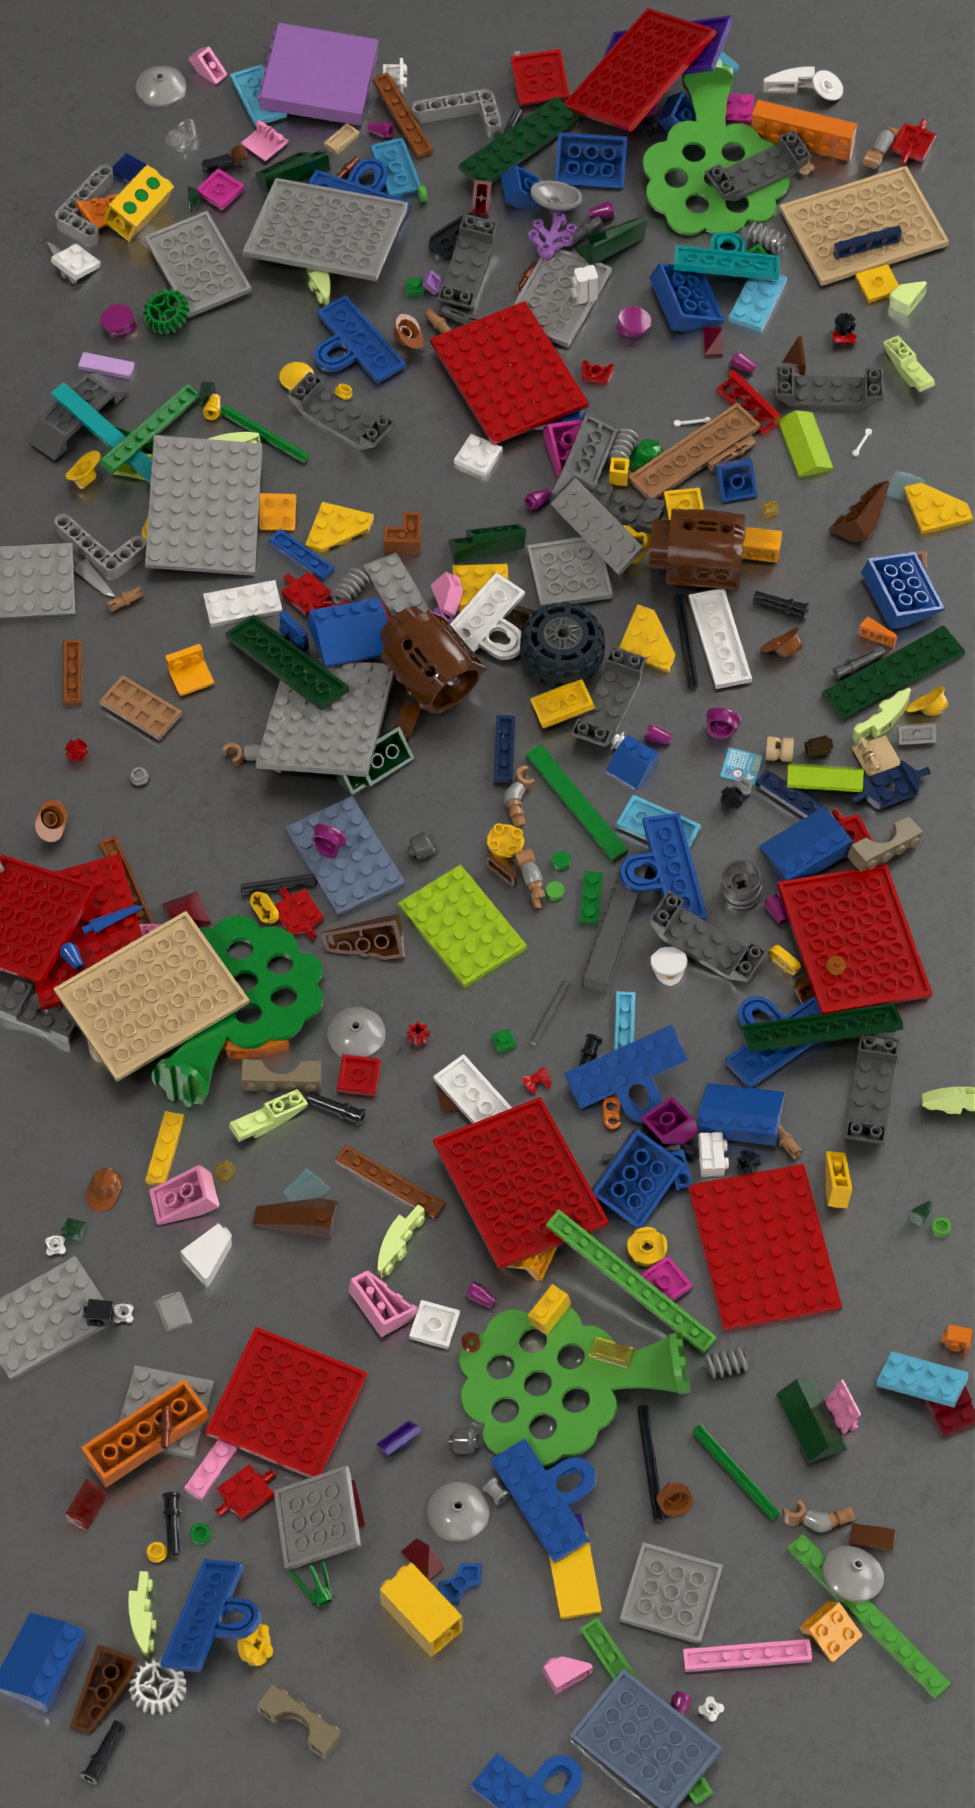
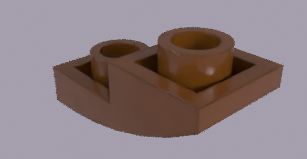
M404 701L394 728L400 726L405 739L410 741L421 708L419 705Z
M852 1524L849 1544L856 1547H870L874 1550L894 1551L897 1531L878 1526Z

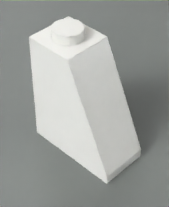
M219 1223L180 1251L182 1261L206 1288L210 1286L232 1247V1234L226 1227L222 1228Z

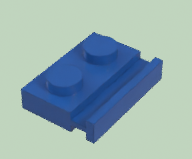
M284 610L279 614L281 617L279 619V630L284 636H288L291 639L293 645L305 652L309 649L308 633Z

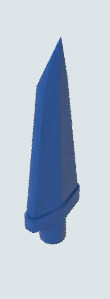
M130 906L88 921V925L81 927L84 934L91 931L98 933L145 906Z

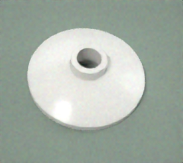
M825 70L818 71L814 75L813 86L821 97L826 100L835 101L842 96L843 86L836 75Z

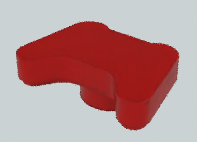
M587 360L582 361V380L584 382L602 385L609 383L614 372L613 364H608L606 367L598 364L591 366Z

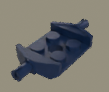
M902 760L900 765L869 777L866 774L863 775V792L851 795L854 803L865 799L874 808L882 809L919 795L920 778L930 775L931 772L929 767L917 771ZM891 785L895 787V790L889 791L885 787Z

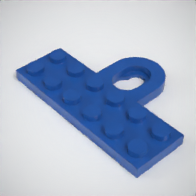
M374 158L358 162L348 180L316 169L308 183L408 203L407 211L410 208L409 201L381 192L388 178L387 168L382 161ZM367 170L375 171V181L373 184L363 186L359 183L361 176Z
M346 295L317 311V316L334 334V336L321 342L315 349V363L320 369L327 372H337L357 361L378 384L406 368L404 360ZM336 347H343L348 351L344 356H336L334 358L327 356V353Z
M680 813L644 817L642 824L650 853L632 855L624 860L619 869L621 883L628 890L635 893L660 890L662 899L666 892L670 891L684 900L681 907L702 920H706L707 913ZM642 865H648L655 870L656 877L651 880L643 877L639 878L635 876L634 870Z
M754 996L747 998L739 1006L738 1022L740 1026L755 1024L754 1017L752 1016L754 1010L766 1013L772 1021L820 1014L814 996L786 1016L767 998ZM745 1044L726 1057L724 1063L747 1088H753L813 1044L768 1049L760 1052H749Z
M671 1024L565 1072L564 1075L580 1109L616 1093L626 1115L633 1121L643 1123L641 1117L662 1103L661 1094L652 1076L686 1062L688 1058ZM641 1084L647 1089L648 1106L646 1108H639L629 1098V1090L633 1085Z
M525 1438L490 1459L554 1564L590 1542L569 1508L588 1496L595 1487L596 1474L592 1465L587 1460L579 1457L568 1458L546 1471ZM572 1474H579L581 1476V1482L577 1484L574 1490L563 1493L557 1489V1481L562 1476H571Z
M211 1559L203 1560L160 1661L162 1668L200 1673L215 1637L242 1639L251 1635L258 1628L261 1622V1613L256 1604L247 1599L231 1598L244 1568L242 1563ZM230 1612L244 1614L243 1620L239 1622L222 1624L223 1617Z
M497 1753L473 1781L470 1789L495 1808H567L566 1805L581 1787L582 1770L573 1758L565 1755H556L547 1759L530 1779ZM559 1772L565 1773L567 1780L564 1783L565 1788L558 1794L548 1793L544 1788L545 1780Z

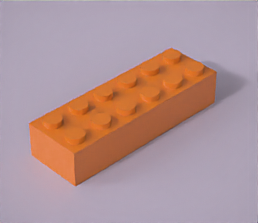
M757 100L752 113L751 127L758 132L761 139L774 144H778L780 136L795 130L809 152L849 161L855 146L857 123Z
M185 1379L81 1447L83 1457L105 1487L116 1482L164 1450L161 1448V1433L159 1432V1423L162 1422V1407L170 1408L172 1432L170 1433L169 1446L209 1420L208 1410Z

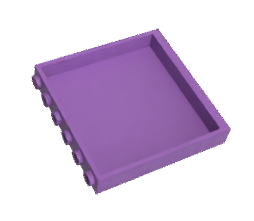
M278 23L277 30L274 29L272 39L274 42L271 41L269 51L271 54L267 56L268 66L264 68L265 79L261 81L262 91L258 93L257 101L260 102V109L361 126L378 51V39Z

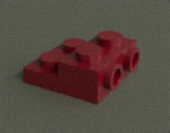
M964 1386L955 1407L925 1400V1405L942 1438L975 1426V1409L966 1386Z

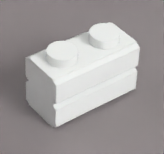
M589 265L585 266V268L574 269V276L571 277L573 286L571 288L572 298H576L578 304L596 301L598 299V275L595 267Z
M721 1132L711 1134L700 1133L698 1146L701 1177L725 1176V1169H729L728 1157H724V1151H727V1139L723 1140V1133Z

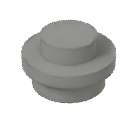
M141 767L134 768L130 773V781L137 786L144 785L149 779L148 772Z
M739 778L733 784V786L738 787L742 791L743 795H749L752 790L751 782L745 778Z

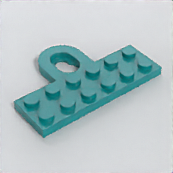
M719 232L711 237L710 249L675 245L673 270L778 281L780 256L745 252L746 243L742 236L732 232ZM732 243L736 249L724 250L720 245Z

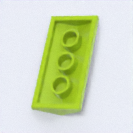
M795 410L779 419L780 429L799 478L833 470V465L812 412Z
M788 763L787 788L863 792L864 770L858 767Z

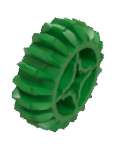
M164 288L163 292L157 290L156 295L151 294L152 299H147L148 304L144 305L145 310L143 311L144 321L147 323V326L154 332H159L162 335L164 332L169 335L170 331L176 333V328L182 329L181 324H186L185 319L189 318L188 313L190 312L189 302L184 294H181L178 290L174 291L172 288L169 291ZM174 302L178 303V309L175 308ZM155 314L159 315V321L155 319Z

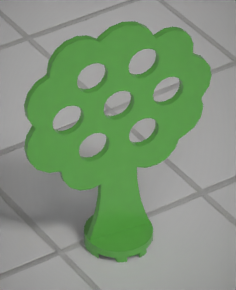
M718 59L714 71L682 75V84L691 99L696 122L682 121L677 123L669 131L667 141L651 146L644 155L643 169L645 175L650 180L646 188V199L656 212L665 215L667 224L680 235H697L704 230L713 235L719 232L738 233L744 228L747 221L752 223L756 221V224L765 223L775 214L777 208L776 200L783 197L789 188L790 179L787 177L744 197L749 205L747 210L742 213H733L726 207V199H722L716 188L707 185L704 181L705 171L716 165L721 164L723 169L775 146L773 143L761 139L758 132L751 126L742 123L726 126V104L734 78L732 66L729 67L723 64L721 59ZM692 144L698 145L704 150L705 157L698 162H691L685 159L682 154L684 147ZM727 145H737L743 149L745 156L740 161L731 162L722 156V149ZM677 170L687 176L688 182L683 187L674 188L665 182L664 176L670 171ZM691 196H701L707 200L709 207L703 213H693L686 207L685 202Z
M571 1307L565 1311L546 1335L547 1343L537 1353H528L520 1347L522 1335L529 1330L538 1329L530 1325L528 1312L516 1309L506 1310L497 1314L488 1323L485 1333L473 1336L464 1343L459 1355L462 1372L468 1378L462 1388L461 1401L466 1414L475 1422L484 1425L483 1439L487 1448L498 1455L525 1438L544 1468L556 1464L564 1456L583 1454L593 1446L598 1431L607 1427L615 1417L617 1403L612 1390L656 1389L676 1392L678 1395L691 1393L682 1332L671 1333L669 1337L645 1348L614 1355V1345L611 1337L603 1329L596 1326H583L579 1315ZM577 1346L584 1351L585 1359L578 1368L566 1369L558 1363V1354L564 1347ZM507 1356L514 1361L515 1366L509 1377L495 1379L488 1374L489 1362L494 1357ZM536 1372H543L552 1380L550 1390L541 1396L530 1395L524 1388L526 1379ZM572 1389H582L590 1396V1403L587 1408L578 1413L567 1411L562 1404L564 1395ZM503 1399H511L519 1405L517 1417L508 1423H500L492 1417V1408L498 1401ZM541 1415L553 1417L557 1422L555 1433L547 1439H537L529 1431L532 1420Z

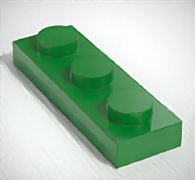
M584 871L579 924L598 926L604 872Z

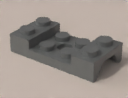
M597 481L592 492L593 496L622 525H629L637 533L644 532L651 535L652 520L659 519L661 512H664L665 501L652 497H647L644 500L614 491V486ZM626 509L629 513L622 514L620 511Z
M15 979L0 1006V1017L70 1044L74 1028L77 1024L64 1005L46 1009L48 1014L46 1016H39L38 1012L41 1011L36 989H34L32 984Z

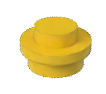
M339 384L335 389V394L343 400L350 399L352 397V388L346 384Z
M161 1542L150 1544L146 1550L148 1559L154 1563L162 1562L167 1557L166 1546Z

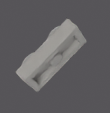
M935 723L897 725L899 745L936 743Z

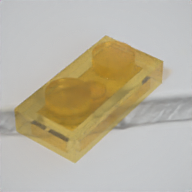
M595 1336L588 1355L589 1358L628 1369L635 1350L634 1347Z

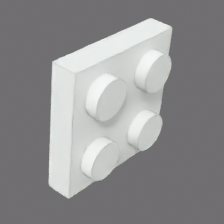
M74 244L51 257V263L75 281L100 268L101 264L98 259L78 244Z
M470 434L455 457L454 464L486 477L503 452V447L492 445L491 442Z
M421 1300L409 1339L449 1349L460 1316V1310Z

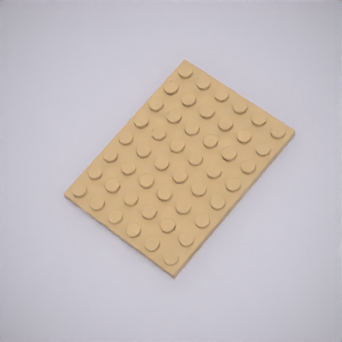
M907 166L781 204L779 209L821 286L854 276L859 272L886 264L889 265L949 246L946 234ZM823 213H828L835 217L837 220L835 228H828L831 224L821 223L820 220L825 216L822 215ZM900 226L902 230L901 242L837 260L833 256L834 243L881 231L889 227Z
M187 911L54 988L55 994L116 1082L249 1004L248 997Z

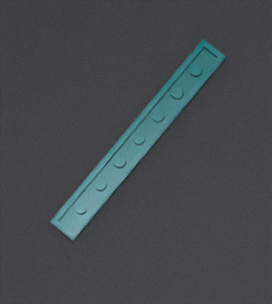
M64 382L51 392V397L110 449H113L125 438L120 431ZM140 450L126 463L151 484L152 460Z

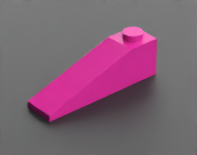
M582 419L548 424L543 430L546 448L557 478L562 472Z

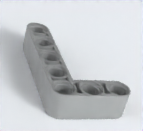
M489 89L419 100L412 104V114L418 124L480 113L487 136L496 138L501 134V118L494 94Z
M100 165L55 212L57 229L88 247L98 245V228L81 218L83 215L75 203L76 201H89L93 198L99 199L112 186L114 177L110 165Z
M59 514L55 517L56 534L66 543H72L73 549L82 558H87L91 565L108 580L118 579L146 557V539L142 536L131 538L111 554L68 515Z

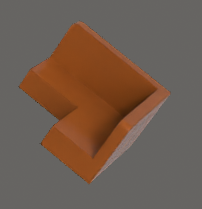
M403 512V527L384 526V554L396 552L397 554L420 555L421 512Z

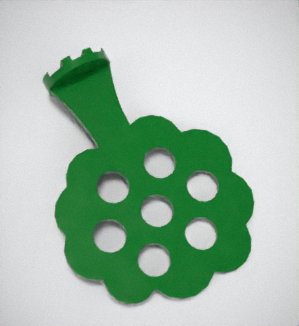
M241 915L222 919L214 928L200 929L234 978L243 973L252 974L257 978V985L252 990L244 991L249 999V1004L245 1006L257 1007L262 1012V1015L257 1022L244 1024L237 1020L235 1017L237 1011L188 1039L170 1058L160 1060L152 1071L151 1078L155 1086L159 1083L167 1092V1098L173 1102L176 1099L184 1101L186 1107H192L193 1104L198 1103L202 1105L209 1094L210 1080L216 1060L227 1039L234 1046L242 1049H255L269 1041L288 1040L302 1029L305 1021L315 1017L321 1011L324 1003L322 990L318 986L323 974L321 962L311 954L299 953L298 942L285 929L277 927L260 928L256 921ZM235 942H247L253 947L252 954L245 959H234L227 953L228 948ZM275 957H287L292 961V969L285 974H273L267 968L268 962ZM284 988L291 989L297 995L296 1001L285 1007L275 1005L270 999L275 991Z

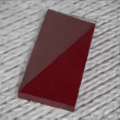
M703 326L705 357L723 356L722 327Z
M415 1539L400 1551L408 1562H412L429 1581L444 1570L430 1545L418 1539Z

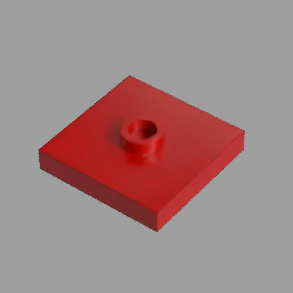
M342 1054L337 1092L376 1097L381 1059Z

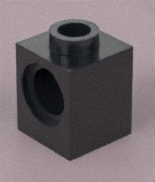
M88 1299V1306H84L83 1318H86L87 1326L112 1328L114 1316L113 1301Z

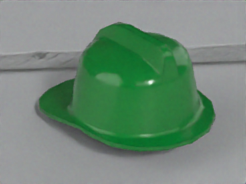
M652 439L640 441L633 448L629 457V470L637 471L662 454L664 450L660 447V443Z

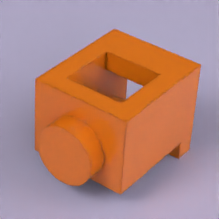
M949 1324L948 1330L943 1331L941 1343H945L944 1347L952 1351H964V1355L968 1356L973 1329Z

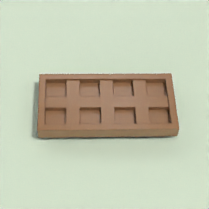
M124 675L118 679L100 700V705L159 741L182 716L181 710Z

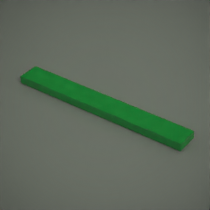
M186 384L103 456L99 464L110 473H115L154 438V435H158L194 404L201 394Z
M542 744L526 752L527 759L608 858L614 862L626 855L628 849Z

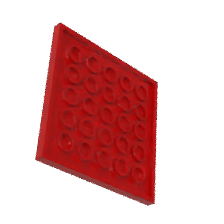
M1 854L0 863L5 870L0 873V970L43 984L60 955V948L67 943L98 888L94 884Z
M255 1326L205 1430V1435L308 1478L320 1475L325 1469L368 1376V1372Z

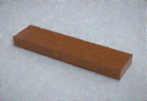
M82 639L63 640V706L82 705Z

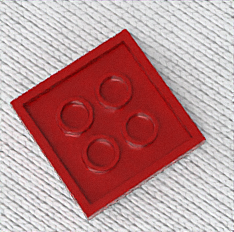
M561 49L510 57L519 106L545 103L555 96L560 100L569 98L570 94Z

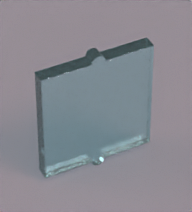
M895 471L886 497L898 500V502L908 503L903 491L904 487L920 482L923 483L924 479L913 476L911 473L906 474Z
M306 1168L283 1191V1194L291 1201L323 1198L331 1188L322 1182L319 1176L316 1177Z

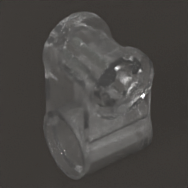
M191 119L181 121L167 135L166 144L174 146L178 152H183L196 139L197 134L194 121Z

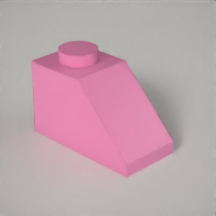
M209 46L199 49L188 58L197 73L214 85L228 75Z
M445 572L431 584L440 611L454 617L463 589L458 576Z
M561 1656L557 1659L552 1658L548 1660L545 1666H543V1674L555 1694H558L592 1675L593 1666L590 1663Z

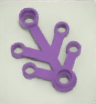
M564 212L554 213L550 232L543 227V221L540 219L533 221L534 230L528 232L529 240L538 246L537 252L543 259L551 258L556 249L570 246L573 243L571 235L577 233V226L575 224H569L566 227L567 230L557 233L559 228L567 223ZM539 233L546 239L545 243L539 238ZM562 239V241L553 244L554 241Z

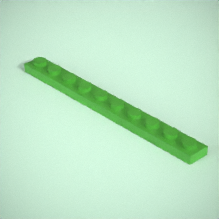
M559 1209L547 1222L545 1227L675 1332H682L683 1338L702 1354L706 1352L717 1338Z
M804 1534L788 1546L787 1550L934 1699L950 1686L951 1683L870 1601L851 1602L836 1595L827 1586L822 1573L826 1556Z
M598 1617L580 1628L613 1680L623 1668L639 1680ZM702 1776L688 1794L697 1806L712 1796L714 1792Z

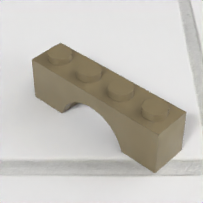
M908 816L894 824L890 833L891 841L877 843L864 838L851 845L847 857L860 872L867 869L871 870L877 864L887 862L894 855H901L906 849L916 847L920 843L923 831Z
M242 1059V1089L248 1091L266 1090L269 1092L276 1090L292 1092L296 1089L306 1092L321 1091V1061H301L294 1071L287 1074H276L269 1071L262 1060Z
M272 1684L257 1703L258 1712L274 1723L286 1718H293L303 1722L310 1732L308 1739L309 1748L326 1760L341 1741L340 1729L333 1723L328 1724L323 1721V1717L314 1710L311 1712L306 1709V1705L297 1698L295 1700L292 1699L284 1688L280 1686L277 1688Z

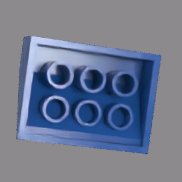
M559 132L555 181L572 186L623 189L627 137Z
M658 264L649 278L672 331L688 332L701 329L703 326L724 323L725 320L705 273L680 272L673 270V264Z
M916 552L867 559L861 574L889 629L907 627L944 611L945 608Z
M380 598L310 610L307 625L324 667L382 657L381 653L384 644L380 640V633L388 621Z
M822 807L764 842L759 847L781 879L786 881L814 876L848 855L853 842L843 827Z
M707 1083L697 1119L698 1137L700 1133L711 1134L721 1132L723 1133V1140L776 1146L785 1092Z
M638 1129L630 1132L591 1190L600 1205L639 1229L643 1226L685 1164Z
M30 1613L0 1668V1692L48 1713L87 1639L85 1631L65 1621Z

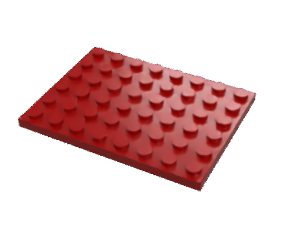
M647 8L564 103L576 114L631 133L717 33L713 28Z
M525 301L430 338V344L492 445L589 407V402Z
M120 853L55 871L94 884L98 889L67 943L72 942L77 945L85 966L83 969L75 971L59 955L43 984L34 982L41 1010L63 1005L54 992L55 987L143 936L136 912L98 933L91 931L84 934L81 928L88 925V921L134 906Z
M887 864L876 865L873 869H867L863 872H860L858 869L778 882L777 888L820 1014L892 1003L896 1004L932 997L933 993Z
M541 1097L433 1139V1145L499 1270L565 1244L562 1239L545 1227L558 1209L589 1234L609 1226L606 1215Z
M804 1164L695 1183L688 1187L723 1332L842 1310L839 1292Z

